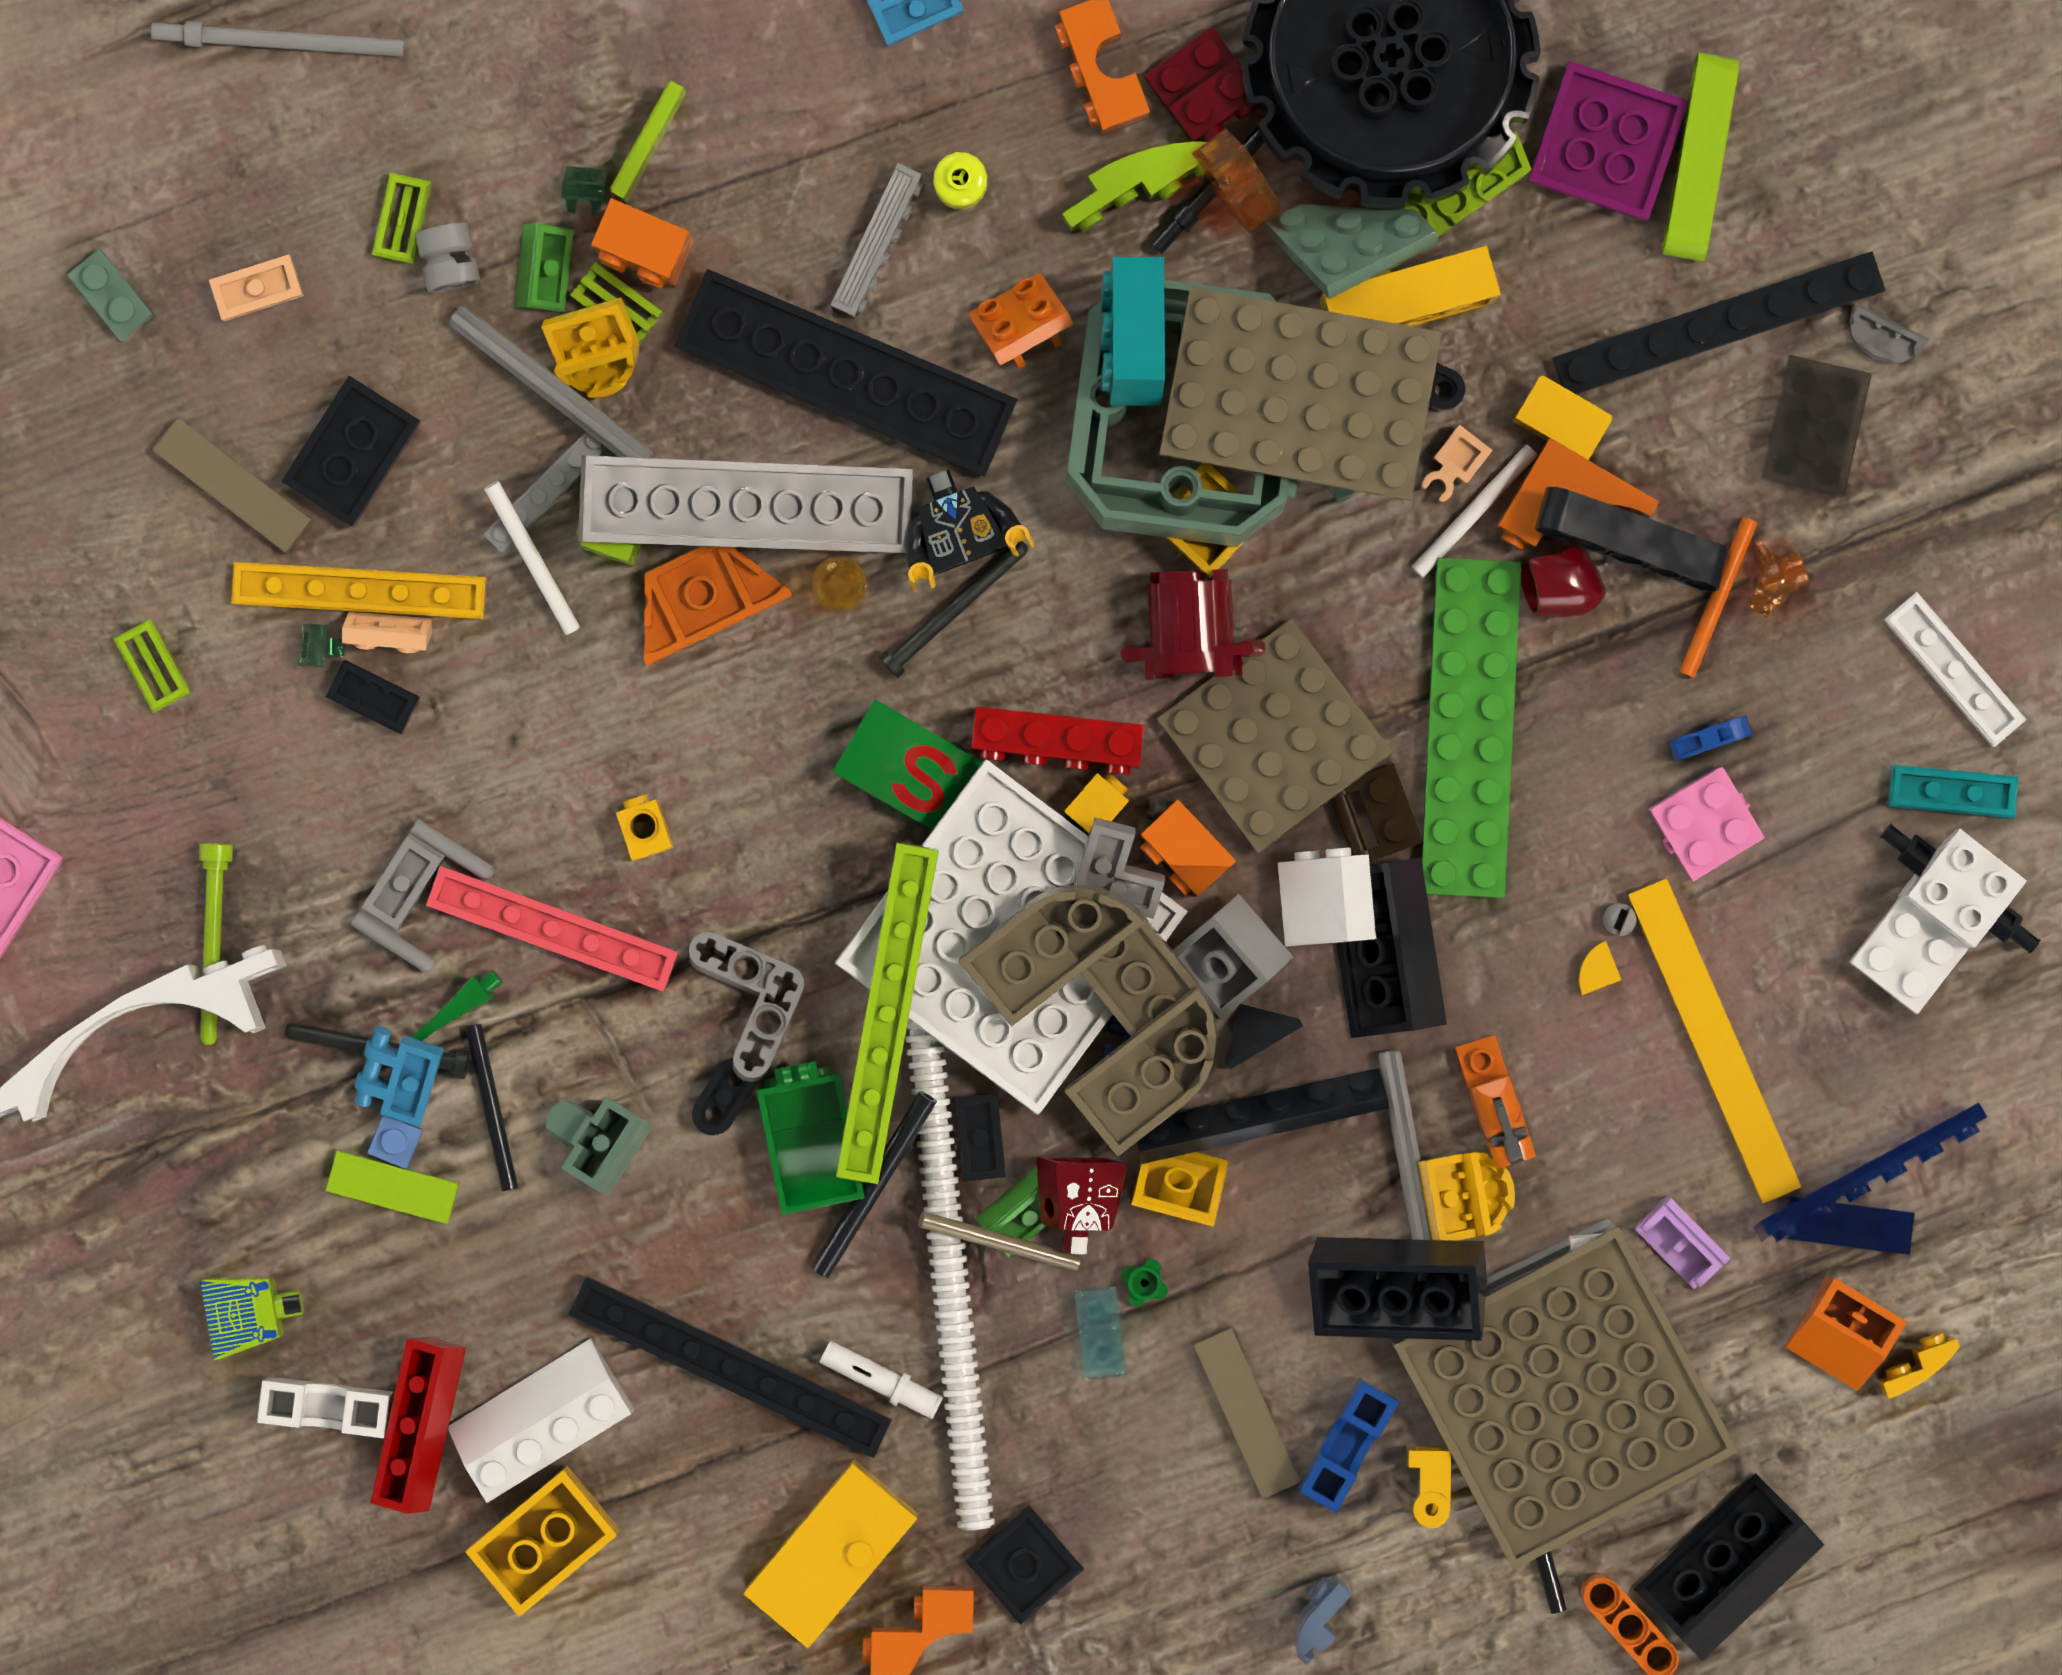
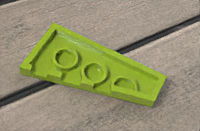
M1517 131L1513 132L1517 137L1514 146L1490 173L1483 175L1475 169L1467 171L1470 181L1466 190L1432 204H1426L1420 194L1412 193L1408 196L1407 205L1403 209L1416 210L1436 230L1437 237L1439 238L1532 171ZM1400 263V264H1398V265H1396V266H1394V267H1392V268H1390V269H1388V270H1391V271H1392V270H1394L1396 267H1398L1399 265H1401L1402 263Z

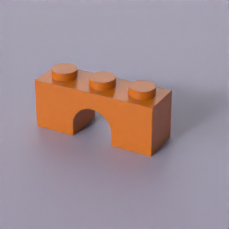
M1088 0L1059 11L1060 23L1054 25L1055 32L1061 48L1070 47L1075 63L1069 64V69L1076 88L1084 86L1090 102L1083 104L1091 128L1099 125L1103 136L1149 119L1150 110L1136 73L1123 78H1110L1104 75L1096 64L1098 52L1104 46L1121 39V32L1109 0Z

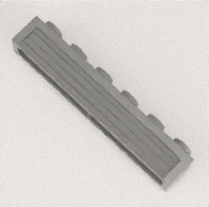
M900 163L897 164L830 305L832 309L853 319L856 318L857 314H863L868 304V301L865 300L868 290L873 292L879 281V277L876 276L880 266L885 268L891 254L887 250L891 243H897L902 232L898 227L902 219L907 221L913 209V206L909 204L914 195L919 196L924 186V182L921 181V173Z
M585 432L512 505L526 531L581 477L582 455L602 456L608 450L606 446L588 432ZM500 518L483 534L502 554H505L514 544Z

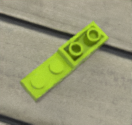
M1195 141L1153 147L1128 155L1089 175L1088 183L1094 193L1063 212L1062 220L1070 232L1080 227L1084 233L1099 224L1104 219L1101 213L1114 204L1119 210L1138 198L1139 195L1136 190L1142 187L1150 201L1157 196H1160L1162 201L1183 188L1181 180L1192 173H1195L1199 178L1219 164L1215 158L1221 155L1222 149L1217 142Z

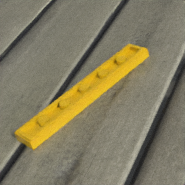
M234 562L231 604L484 620L487 578Z

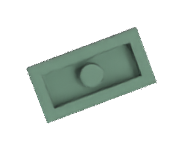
M100 248L67 274L120 341H124L155 316Z

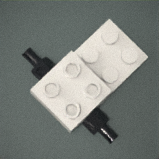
M1892 823L1882 832L1880 838L1901 852L1898 860L1915 874L1899 893V898L1854 954L1849 963L1914 1014H1918L1966 951L1969 948H1975L1988 931L2004 943L2011 938L2029 954L2039 945L2041 940L2020 925L2023 920L2022 916L2008 906L2027 880L1963 830L1955 829L1937 849L1933 848L1918 835H1914L1911 839L1894 827Z

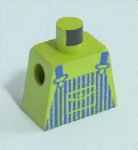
M210 1277L200 1281L214 1360L222 1359L277 1339L284 1335L282 1319L304 1315V1305L300 1290L277 1294L274 1277Z

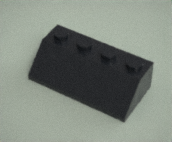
M1414 858L1370 865L1376 939L1337 943L1351 1038L1414 1031L1446 1025L1447 1021L1422 859Z
M1317 1237L1308 1261L1315 1336L1482 1341L1487 1284L1484 1241Z
M1755 1473L1642 1580L1634 1590L1703 1661L1825 1544Z

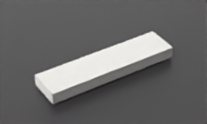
M1915 592L1883 619L1991 747L1997 746L2026 721V718L1918 592Z

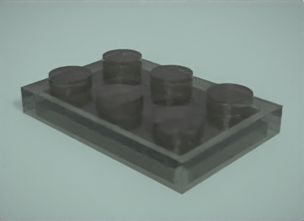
M1789 355L1760 479L1843 498L1847 488L1872 373Z

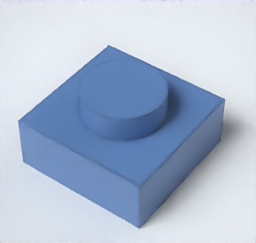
M382 1116L368 1154L408 1169L424 1129Z

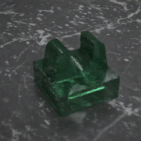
M566 167L562 181V198H565L569 213L576 212L578 200L590 201L592 204V215L600 213L608 187L609 169Z
M303 624L299 666L324 667L325 656L344 657L345 643H342V639L326 638L327 625Z

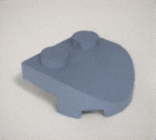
M1335 1573L1329 1580L1323 1576L1310 1589L1307 1594L1310 1598L1309 1602L1303 1608L1296 1623V1652L1298 1658L1305 1664H1309L1315 1656L1311 1650L1312 1648L1318 1652H1323L1335 1640L1336 1637L1333 1629L1327 1622L1352 1595L1348 1585Z

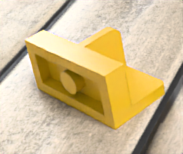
M1540 376L1512 422L1544 441L1551 438L1589 460L1611 423L1612 415L1549 378Z

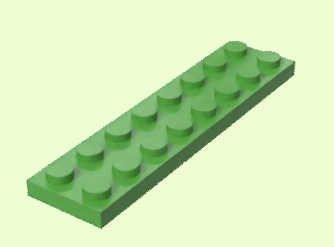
M1437 558L1421 858L1427 894L1505 898L1521 562Z

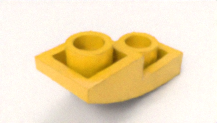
M1943 1332L1920 1339L1921 1346L1911 1350L1917 1366L1911 1367L1909 1362H1905L1886 1369L1887 1376L1877 1380L1882 1395L1888 1399L1893 1398L1930 1378L1960 1348L1958 1339L1952 1336L1945 1337Z

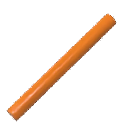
M1746 517L1741 518L1729 548L1720 588L1718 591L1711 592L1679 670V673L1690 678H1695L1758 524L1754 520Z

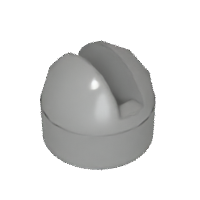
M1625 903L1609 905L1602 915L1603 927L1614 936L1628 935L1634 930L1637 923L1634 909ZM1621 909L1628 911L1621 929L1613 928Z

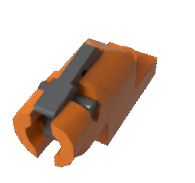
M1495 1034L1454 1047L1479 1127L1482 1128L1495 1168L1500 1169L1510 1166V1162L1518 1159L1526 1161L1536 1157L1511 1077L1507 1073Z

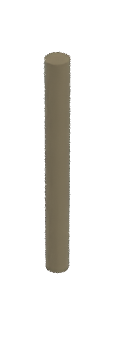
M925 1211L919 1217V1228L1071 1271H1077L1080 1264V1255L1065 1253L1056 1248Z

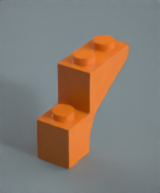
M924 1585L923 1596L914 1597V1621L922 1622V1627L872 1626L871 1637H863V1663H871V1675H910L921 1654L932 1642L951 1634L973 1633L974 1586Z

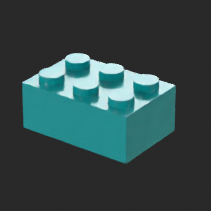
M1113 257L1111 271H1103V285L1101 287V310H1109V312L1103 313L1101 347L1102 351H1110V353H1104L1102 391H1110V405L1161 406L1165 383L1164 257Z

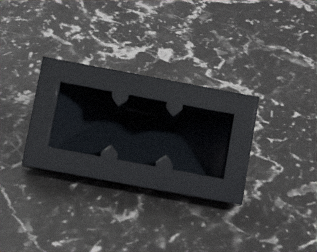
M1239 1004L1225 1059L1226 1064L1232 1069L1303 1027L1300 1019Z

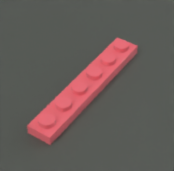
M440 866L426 903L428 907L665 992L679 953L678 951Z

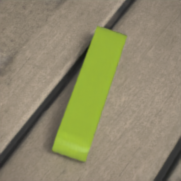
M1697 52L1666 221L1662 255L1705 261L1737 85L1739 59Z

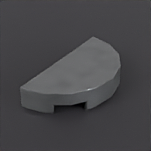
M1855 302L1852 304L1848 319L1850 336L1858 350L1871 360L1885 364L1905 362L1920 353L1930 340Z

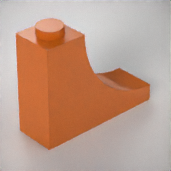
M1549 438L1496 526V529L1503 532L1500 539L1515 549L1522 551L1525 546L1533 549L1544 535L1535 530V525L1546 487L1567 489L1646 518L1651 517L1659 501Z

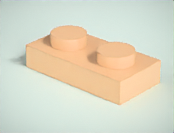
M289 254L209 280L221 320L224 322L304 296L292 257Z
M348 611L342 627V643L353 644L356 648L365 650L374 649L378 646L392 647L402 653H415L419 650H426L432 635V618Z

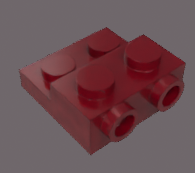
M1213 27L1144 75L1146 82L1190 142H1199L1200 140L1212 142L1225 131L1222 124L1235 115L1239 120H1242L1256 110L1250 109L1246 102L1241 75L1242 63L1238 58L1235 59Z

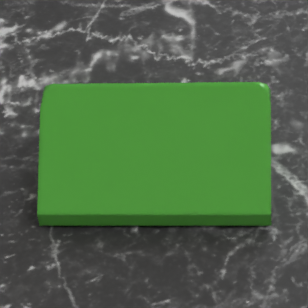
M540 223L525 224L523 226L514 302L516 308L565 313L574 229Z
M1037 1166L977 1216V1221L982 1228L1029 1241L1047 1226L1042 1224L1040 1220ZM1004 1252V1253L1007 1255L1008 1258H1009L1011 1255H1013V1254H1011V1253Z

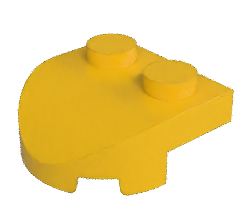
M622 298L543 321L541 328L557 363L554 372L565 384L586 392V396L590 398H602L613 395L626 385L638 360L639 340Z
M1481 1152L1459 1153L1419 1161L1418 1166L1432 1240L1459 1241L1473 1237L1488 1236L1501 1229L1502 1226L1500 1224L1505 1219L1507 1212L1513 1209L1515 1203L1514 1183L1507 1168L1496 1169L1493 1159L1488 1157L1489 1154Z

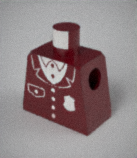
M1037 1156L1039 1207L1042 1224L1058 1230H1064L1062 1252L1087 1254L1089 1230L1109 1231L1114 1227L1126 1176L1127 1163L1103 1157Z

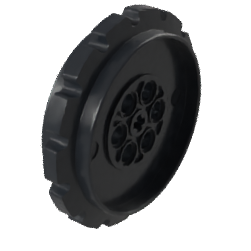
M1253 0L1242 41L1244 46L1253 49L1256 53L1253 57L1245 58L1241 65L1246 102L1250 109H1262L1267 114L1266 117L1260 120L1258 131L1270 150L1283 164L1295 159L1301 161L1304 165L1300 175L1301 180L1316 190L1335 199H1341L1347 190H1355L1359 193L1360 205L1370 208L1403 209L1407 205L1408 196L1412 193L1420 194L1426 204H1432L1466 190L1470 181L1467 171L1475 169L1483 175H1487L1504 159L1514 146L1517 137L1510 130L1509 125L1512 123L1525 124L1527 122L1539 85V76L1529 72L1526 68V65L1537 62L1541 53L1535 17L1530 11L1521 12L1516 9L1515 4L1520 0ZM1400 14H1407L1415 20L1416 26L1408 30L1401 29L1395 24L1394 18ZM1358 21H1366L1373 26L1374 33L1363 37L1356 34L1352 26ZM1426 46H1435L1442 51L1443 58L1438 61H1429L1423 57L1421 50ZM1385 54H1393V60L1398 59L1396 67H1388V61L1383 62ZM1346 59L1353 60L1359 65L1360 71L1354 75H1346L1339 70L1338 64ZM1414 84L1422 85L1427 89L1429 96L1424 100H1415L1409 96L1407 88ZM1372 91L1381 92L1387 98V104L1382 107H1373L1368 104L1365 95Z

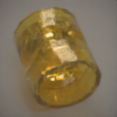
M839 556L829 558L818 566L813 574L812 589L814 596L823 608L831 613L841 615L851 613L862 605L867 596L868 583L863 570L856 562Z

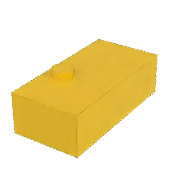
M1486 245L1395 272L1386 270L1330 299L1323 293L1319 303L1321 310L1413 327L1494 304L1501 293Z
M854 1459L750 1582L743 1594L806 1648H809L918 1519L919 1513Z

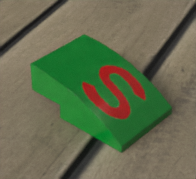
M874 699L835 766L833 773L933 830L983 762Z

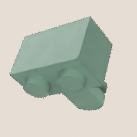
M605 1097L595 1115L572 1101H560L552 1106L546 1116V1128L549 1133L573 1149L561 1169L607 1197L610 1196L653 1127L652 1124L608 1097Z

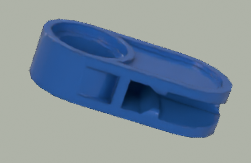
M1747 715L1668 741V745L1672 750V757L1675 762L1753 735Z

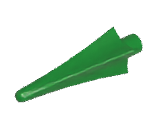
M493 969L482 978L479 974L472 976L457 994L411 1038L423 1041L448 1023L495 998L496 996L491 991L503 983L501 977Z

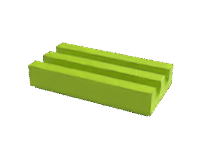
M395 173L389 174L372 251L373 256L415 265L418 251L415 234L422 231L432 188L431 181ZM398 184H403L405 188L391 250L385 249L384 245ZM414 187L420 188L407 251L404 253L400 252Z
M594 262L590 271L582 278L581 283L573 290L570 296L584 307L597 305L584 295L588 288L606 302L617 299L594 282L597 276L603 278L651 314L646 321L625 305L630 319L641 327L637 333L640 345L663 312L601 265Z
M152 619L114 638L119 651L153 713H157L162 708L172 705L177 700L192 694ZM148 632L178 690L172 692L141 635L142 633ZM133 639L164 695L163 698L157 700L127 644L129 640Z

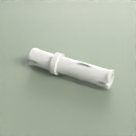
M832 1341L829 1342L819 1362L855 1382L890 1398L889 1403L895 1406L900 1403L930 1419H933L943 1399L942 1396L911 1381L910 1375L903 1373L901 1376ZM854 1366H857V1367H859V1368H861V1369H863V1370H865V1371L871 1373V1375H868V1374H866V1373H864V1372H862V1371H860V1370L854 1368Z

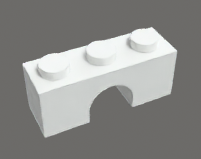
M269 1376L262 1380L257 1423L296 1428L302 1426L325 1427L341 1430V1433L384 1438L394 1392Z

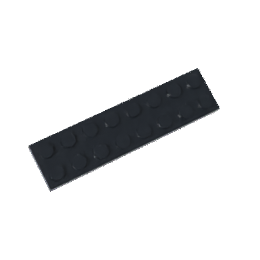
M709 269L705 272L675 344L677 349L982 477H986L1018 401L1017 398Z

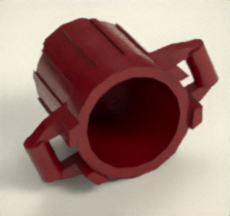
M1213 569V576L1210 579L1206 576L1205 572L1200 570L1150 572V584H1147L1150 647L1128 645L1121 650V658L1125 662L1145 660L1146 680H1153V674H1156V679L1173 678V674L1200 672H1215V677L1233 676V670L1235 675H1243L1242 656H1261L1264 654L1266 647L1264 642L1258 639L1235 643L1232 580H1229L1228 569Z

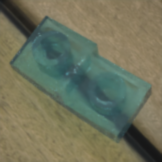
M1116 1287L1074 1292L1085 1380L1127 1375Z

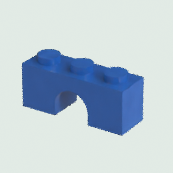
M1359 1377L1297 1487L1299 1492L1337 1513L1357 1478L1358 1469L1373 1442L1379 1439L1399 1401L1392 1395Z

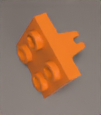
M1041 272L1032 277L1022 279L1013 288L995 298L982 302L978 308L967 313L999 365L1001 366L1013 360L1018 369L1026 366L1021 355L1022 353L1048 338L1055 349L1060 347L1063 343L1058 333L1074 324L1067 310Z

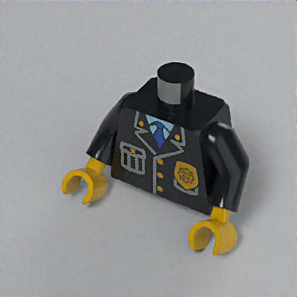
M950 470L926 478L934 501L919 507L920 514L911 520L905 547L911 590L917 592L915 584L920 579H928L931 589L935 588L934 576L1002 551L1008 547L1011 553L1017 557L1019 554L1015 548L1016 544L1026 540L1031 547H1034V540L1028 529L1021 525L1012 509L989 491L977 492L973 486L958 492Z

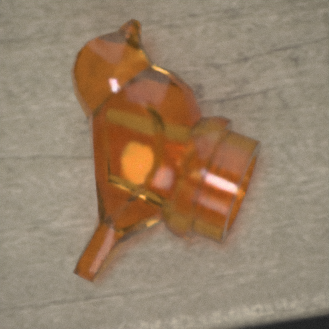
M1760 539L1755 541V546L1761 557V565L1756 587L1751 594L1749 602L1751 609L1755 613L1761 614L1768 619L1772 609L1784 603L1791 591L1798 592L1801 587L1810 585L1801 553L1794 555L1787 553L1782 558H1779L1772 554Z

